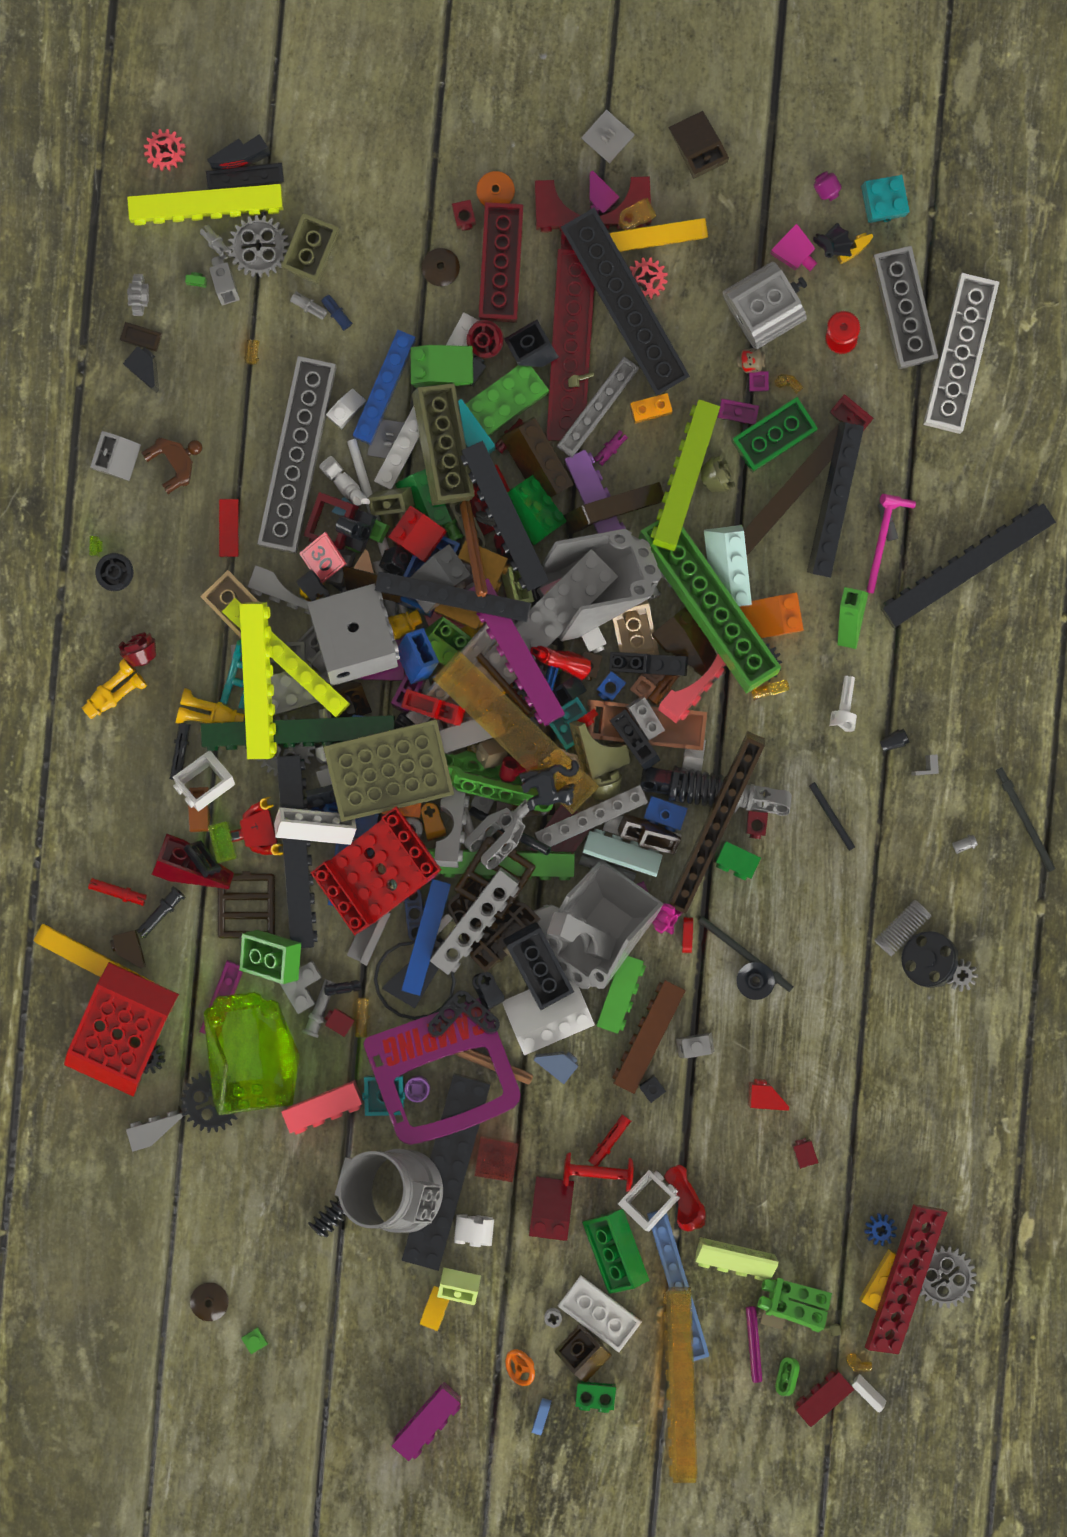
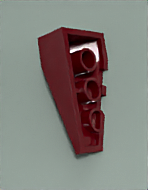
M166 834L151 875L171 882L223 889L230 888L234 876L232 871L218 863L221 866V871L219 873L214 872L213 875L208 874V877L204 878L184 851L185 845L190 843Z

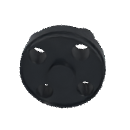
M933 931L921 932L913 936L904 946L901 957L902 967L908 978L914 983L926 988L942 987L956 972L959 952L948 937ZM926 937L927 943L921 946V940ZM947 948H950V949H951L950 955L947 956V957H945V955H944L945 950H946ZM915 962L916 968L910 971V965ZM936 973H939V974H940L939 980L936 981V982H934V980H933L934 975H935Z

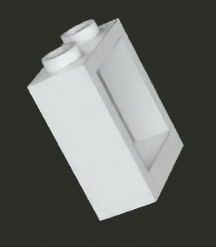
M211 751L206 752L173 776L175 790L179 794L183 793L186 797V803L191 808L194 806L198 812L235 785L232 775ZM210 766L222 781L196 799L184 784Z
M648 1170L618 1203L622 1209L648 1232L680 1199L677 1195L678 1190L671 1184L667 1186L663 1182L665 1178L658 1171ZM653 1179L671 1198L648 1221L631 1202Z

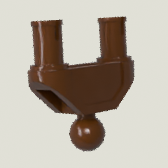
M159 437L154 445L141 453L147 462L161 453L166 455L176 471V476L162 484L167 494H170L182 485L183 487L189 485L193 465L190 455L200 454L202 444L200 441L192 440L187 448L184 449L180 443Z

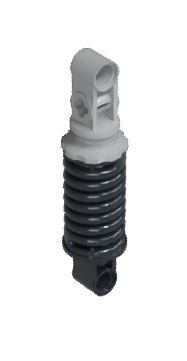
M677 765L674 766L672 771L650 767L646 771L642 770L640 786L646 792L668 795V801L670 802L680 801L683 803L687 796L688 804H692L694 799V804L699 805L702 800L701 805L705 807L709 801V807L712 808L725 778L722 774L716 777L715 773L709 775L708 772H704L702 774L699 770L695 772L693 769H689L688 771L686 768L678 767ZM747 784L734 813H736L739 807H742L749 811L756 810L785 816L790 813L792 794L786 790Z

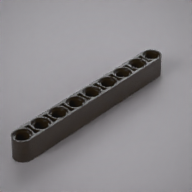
M839 423L744 530L746 555L755 548L832 459Z

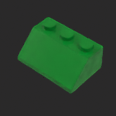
M426 469L395 483L397 488L411 487L415 503L413 507L438 525L442 526L452 521L445 504L432 506Z

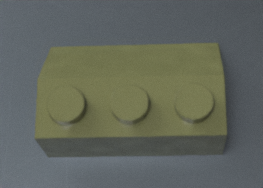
M302 213L281 267L303 279L319 284L340 232L339 228Z

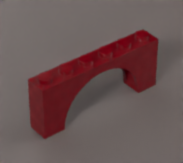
M650 176L630 178V188L624 201L615 210L600 216L607 230H609V227L626 230L628 226H636V229L651 226ZM554 180L535 181L536 230L548 233L552 232V229H560V232H563L560 227L577 218L580 214L573 212L563 204L557 195Z

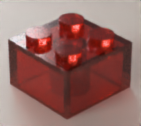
M481 1136L474 1176L513 1182L519 1142Z

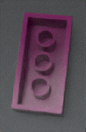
M443 1382L393 1438L392 1447L407 1461H410L412 1458L415 1460L421 1454L422 1446L425 1443L428 1445L434 1439L435 1431L437 1429L441 1431L448 1423V1417L450 1415L454 1416L461 1408V1396Z

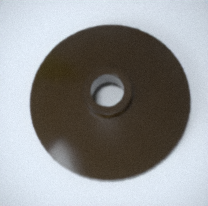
M437 248L430 251L424 257L422 272L425 279L432 285L447 286L458 277L460 263L452 251L445 248ZM443 263L444 268L438 269L437 265Z
M215 1283L199 1285L193 1291L190 1299L193 1313L204 1321H215L221 1318L227 1311L229 1304L226 1291ZM206 1300H211V1301H212V1305H211V1306H207V1305L205 1304V1301H206Z

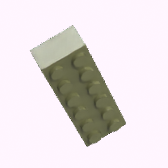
M455 384L418 387L412 393L432 506L469 501L475 494L473 484L468 475L470 469L468 465L464 467L460 458L463 455L461 451L466 449Z

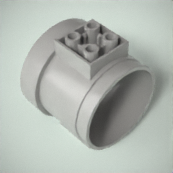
M392 1149L385 1152L368 1151L354 1158L345 1157L335 1195L339 1196L340 1205L344 1213L353 1223L364 1228L383 1229L393 1233H410L432 1223L442 1203L443 1184L436 1165L423 1153L409 1149ZM389 1159L397 1167L402 1177L403 1197L396 1213L384 1222L377 1213L373 1203L372 1185L377 1170L383 1162Z

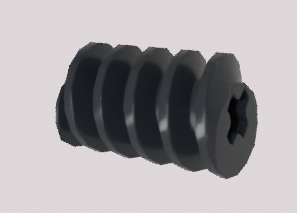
M335 1196L337 1202L330 1200L331 1208L326 1205L324 1206L326 1213L319 1211L321 1218L313 1217L315 1224L308 1222V1225L319 1236L322 1235L327 1238L329 1236L327 1230L333 1232V1225L337 1227L340 1225L338 1219L341 1221L345 1220L343 1215L345 1213L337 1196Z

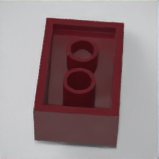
M536 1176L529 1236L567 1241L574 1181L569 1180L568 1186H565L562 1179Z

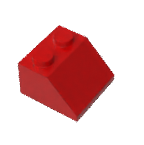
M410 506L388 537L407 552L426 562L447 531L425 514Z
M754 1079V1082H749L748 1105L750 1108L789 1111V1106L765 1079Z

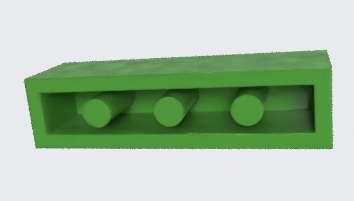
M628 955L614 974L596 1024L597 1027L617 1034L619 1030H624L627 1021L624 1019L625 1013H630L633 1004L630 1001L632 994L636 995L639 984L636 983L639 976H643L646 968L643 965V960Z

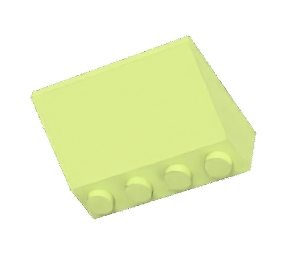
M702 1237L699 1238L695 1262H698V1266L709 1268L711 1265L717 1267V1270L722 1272L733 1270L736 1271V1275L744 1277L750 1274L754 1275L755 1279L761 1281L766 1278L771 1279L779 1263L775 1254Z

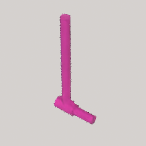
M888 494L880 496V503L885 509L866 592L874 594L892 509H896L899 506L915 508V501Z

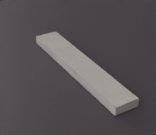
M626 357L622 358L559 442L557 447L573 458L638 371L639 367Z

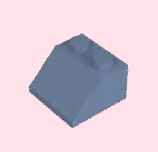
M564 1052L544 1053L534 1056L536 1063L563 1084L578 1067L577 1058L570 1052L567 1054Z

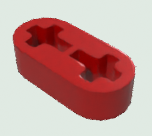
M683 917L682 953H692L693 917Z

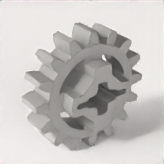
M134 274L132 283H129L127 289L128 306H132L133 316H143L144 309L148 307L149 285L145 284L143 274Z

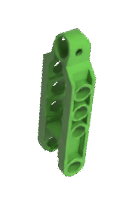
M465 751L457 755L445 754L451 782L457 791L517 806L524 799L528 801V799L538 795L536 787L530 788L527 793L523 792L521 786L523 783L519 775L516 776L513 782H509L515 785L501 782L503 780L500 779L499 772L502 765L495 766L496 768L484 769L481 762L477 760L476 753ZM469 761H475L477 764H472ZM464 772H469V773L477 774V775H479V776L472 775V774H468V773H464ZM554 774L555 785L557 786L558 778ZM483 776L489 777V778H493V779H497L498 781L492 780V779H488V778H484ZM465 782H470L473 785H467ZM553 804L537 805L534 810L548 812L553 808Z

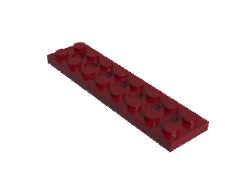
M913 1204L865 1344L867 1350L892 1354L900 1353L948 1213L944 1209ZM927 1223L926 1228L922 1230V1225ZM921 1241V1244L915 1248L916 1243ZM915 1258L914 1263L909 1266L910 1261ZM909 1276L908 1281L903 1283L904 1279ZM903 1294L901 1300L897 1301L898 1296ZM897 1312L896 1316L891 1319L892 1314ZM891 1329L890 1334L885 1337L886 1332Z

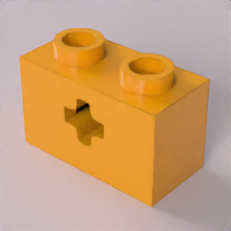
M668 393L630 403L635 424L671 415L673 412Z

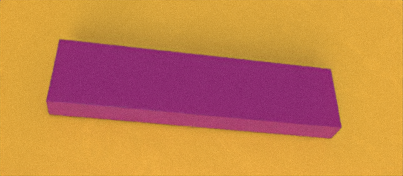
M229 960L226 961L199 1032L216 1039L218 1038L243 971L239 970V964Z

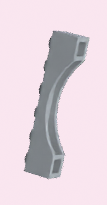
M255 565L247 586L251 589V593L261 596L262 593L269 595V600L277 603L280 600L287 602L286 606L295 610L298 607L305 609L304 613L310 615L307 604L310 601L303 600L288 591L274 572Z

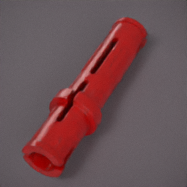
M94 878L90 880L89 890L120 898L126 903L129 901L141 906L145 904L146 894L132 891L129 887L125 889Z
M621 1114L604 1140L598 1143V1148L588 1161L594 1166H599L606 1155L611 1153V1148L632 1121Z

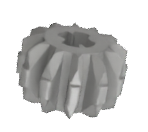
M960 959L955 974L947 984L953 983L951 988L954 990L958 986L960 992L963 991L964 986L967 990H970L971 988L968 983L976 984L971 979L972 977L978 978V974H972L977 968L975 966L969 968L971 966L970 961L966 962L964 966V959ZM964 970L963 973H966V977H962V980H960L957 974Z

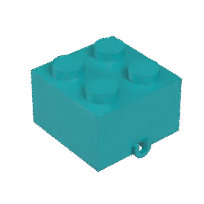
M903 175L869 180L861 185L868 223L878 221L890 222L891 219L905 217L910 212Z
M400 1075L394 1079V1084L404 1109V1076ZM365 1076L364 1093H362V1100L365 1101V1116H388L389 1114L375 1076ZM398 1111L394 1115H401V1113Z

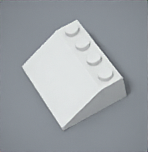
M569 980L574 993L543 1010L539 1009L529 989L502 1002L524 1055L595 1025L576 983Z

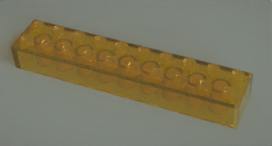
M460 650L432 677L451 698L527 771L549 768L558 764L571 769L572 759ZM580 767L577 774L572 777L564 776L559 772L554 774L556 789L559 790L571 783L575 785L573 803L571 805L561 803L571 814L599 787Z

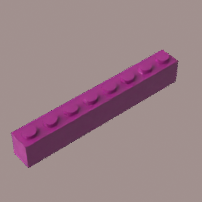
M486 579L487 594L498 596L489 579ZM473 586L472 588L468 589V590H471V591H476V590H475V586ZM477 612L476 614L481 623L486 622L489 627L486 631L491 640L495 638L497 641L496 649L501 657L505 655L508 661L505 665L509 672H514L518 679L515 682L518 688L525 690L527 696L524 698L529 707L534 706L536 710L534 716L538 723L541 724L543 722L544 726H547L563 717L565 713L513 621Z

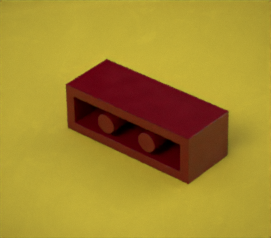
M838 1369L835 1372L833 1370L824 1377L825 1380L821 1384L816 1383L810 1389L811 1393L806 1397L804 1395L795 1402V1410L810 1427L815 1425L854 1391L852 1385Z

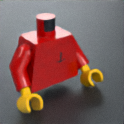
M270 797L263 798L260 802L251 805L243 814L242 820H240L241 829L231 831L233 842L244 840L246 847H249L252 852L261 855H284V853L279 852V846H283V844H278L269 809L274 805L269 806L267 804V799H270Z

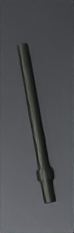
M1003 767L996 769L1004 792L1008 793L1048 872L1053 871L1055 867L1013 788L1012 780L1008 779Z
M704 916L700 918L698 922L749 962L763 963ZM772 970L775 984L778 983L790 992L794 986L782 978L783 975L778 971Z

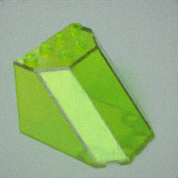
M256 992L217 997L213 1001V1005L207 1008L203 1015L213 1103L218 1115L293 1105L300 1054L279 1003L272 999L267 1001Z

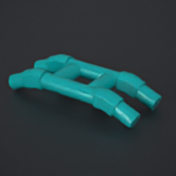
M238 640L236 643L228 677L220 702L224 704L228 703L233 685L244 688L243 680L235 678L237 669H243L242 661L240 660L242 656L241 640ZM244 690L238 708L245 710Z

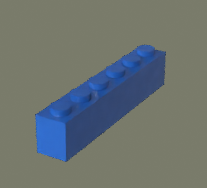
M397 330L354 430L353 438L369 445L372 444L411 354V347H414L416 337Z

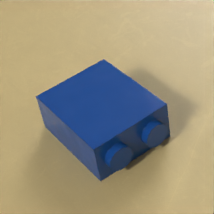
M424 628L407 633L398 646L399 660L410 684L428 679L439 661Z

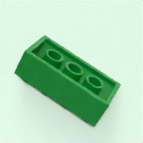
M622 1208L582 1222L608 1294L635 1289L650 1281Z

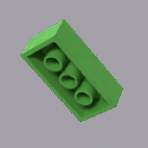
M518 365L467 402L466 406L490 437L549 394V389L532 366Z

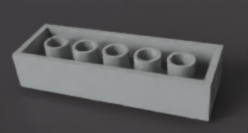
M912 246L874 254L872 262L898 370L936 361L938 359L937 349Z

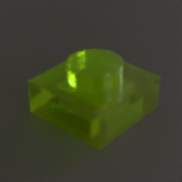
M90 536L89 555L91 557H100V552H103V541H100L98 536Z

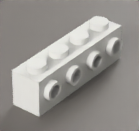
M279 807L274 822L275 836L277 838L351 845L356 832L355 819L341 822L339 813Z

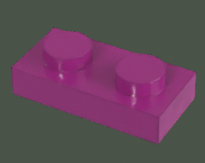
M721 399L718 418L754 425L756 424L759 406Z

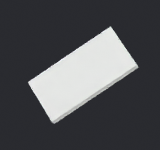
M582 1275L579 1276L558 1304L560 1309L617 1352L621 1351L642 1323L639 1318Z

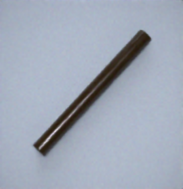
M482 653L475 657L526 715L533 711Z

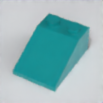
M460 399L458 403L466 448L483 440L489 454L496 450L495 444L463 400Z

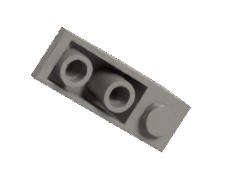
M178 1110L168 1112L167 1117L160 1118L157 1115L148 1118L149 1122L143 1124L141 1121L130 1123V1127L126 1129L132 1152L152 1146L184 1116V1112L178 1113Z

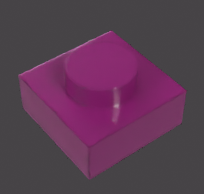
M768 371L749 373V392L769 391Z

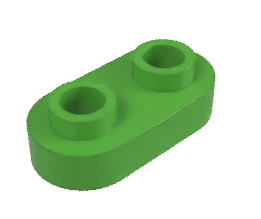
M787 1357L780 1363L775 1388L781 1396H790L795 1390L800 1369L799 1362L795 1358Z

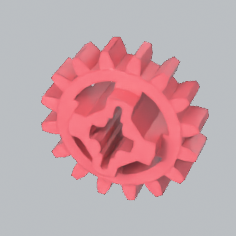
M159 129L158 135L152 132L153 138L146 139L149 145H144V148L148 150L144 155L145 157H150L147 162L149 164L153 163L154 169L160 166L162 172L164 167H167L168 171H171V166L178 168L177 162L183 163L181 156L186 155L182 150L186 148L185 144L181 143L183 139L181 137L176 138L177 133L175 131L170 134L169 129H166L165 133ZM174 143L177 145V153L173 150ZM153 148H155V150L157 151L155 158L152 153ZM160 148H168L169 152H163L162 154Z
M642 258L641 263L635 261L636 267L630 266L629 269L634 277L635 273L641 268V274L634 278L638 285L645 288L646 291L641 290L644 296H649L650 300H652L653 294L659 297V290H665L662 284H667L668 282L664 279L668 274L662 272L665 267H659L658 260L652 263V258H649L648 262L644 258ZM649 267L654 268L657 272L651 271ZM645 275L651 278L649 283L646 280H642ZM660 280L659 285L653 289L654 282Z

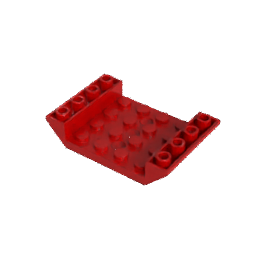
M397 806L381 817V821L357 838L351 845H348L332 859L323 862L311 872L354 936L377 922L427 884L442 870ZM368 848L374 850L375 856L373 858L368 856ZM380 863L386 867L384 874L378 870ZM391 879L396 881V889H392L389 886Z
M108 962L67 1051L64 1065L134 1097L141 1082V1076L179 994ZM96 1021L104 1022L105 1029H97ZM120 1029L123 1033L122 1038H116L113 1035V1030ZM132 1037L139 1038V1046L131 1044Z

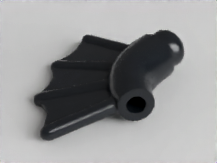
M836 223L825 235L817 233L816 237H813V242L825 251V257L831 258L834 255L852 256L850 249L854 242L848 237L849 231L842 229L839 223Z

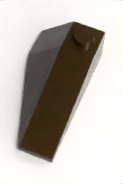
M686 607L651 634L667 653L671 652L675 656L688 657V665L701 676L709 670L717 657L708 638ZM715 677V678L712 680V683H714V682H715L716 680H718L719 678Z

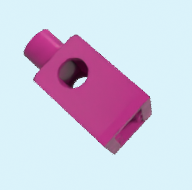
M797 224L770 252L772 256L793 270H797L802 264L807 270L811 271L817 265V262L810 256L814 252L815 247Z

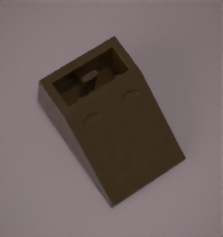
M703 111L668 127L693 179L728 163L729 157Z

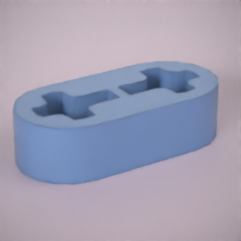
M541 1399L531 1433L541 1436L551 1400Z

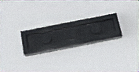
M282 163L206 171L208 190L284 183Z

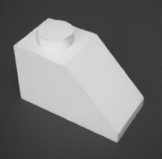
M352 388L337 401L326 416L342 430L367 401Z

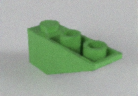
M844 587L839 616V646L857 648L868 592Z

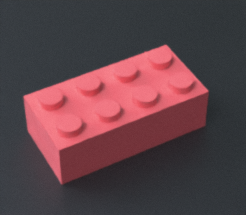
M354 1080L284 1108L281 1113L289 1133L295 1132V1135L306 1131L308 1129L307 1126L313 1125L314 1128L324 1124L327 1118L334 1120L341 1117L343 1112L347 1110L349 1113L359 1110L361 1108L360 1105L364 1101Z

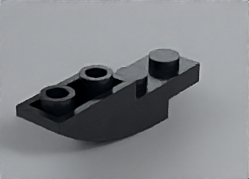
M610 652L609 671L687 676L688 657Z

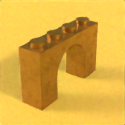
M465 540L458 557L462 562L471 565L467 541ZM479 546L484 575L486 579H489L495 592L498 593L502 582L499 580L502 574L506 575L510 564H507L508 558ZM439 605L434 610L435 613L476 631L479 627L482 628L485 623H481L476 614L477 612L445 605Z

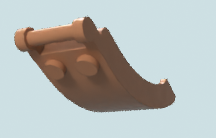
M587 700L588 712L592 709L596 710V707H601L598 733H594L595 718H593L594 723L587 727L592 738L624 742L610 720L625 709L629 713L626 708L629 704ZM651 707L665 731L648 740L651 746L703 750L707 712L689 710L688 716L684 720L680 719L676 724L658 710L659 707Z

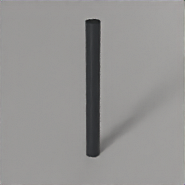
M815 782L810 784L809 788L847 849L850 851L855 848V845Z

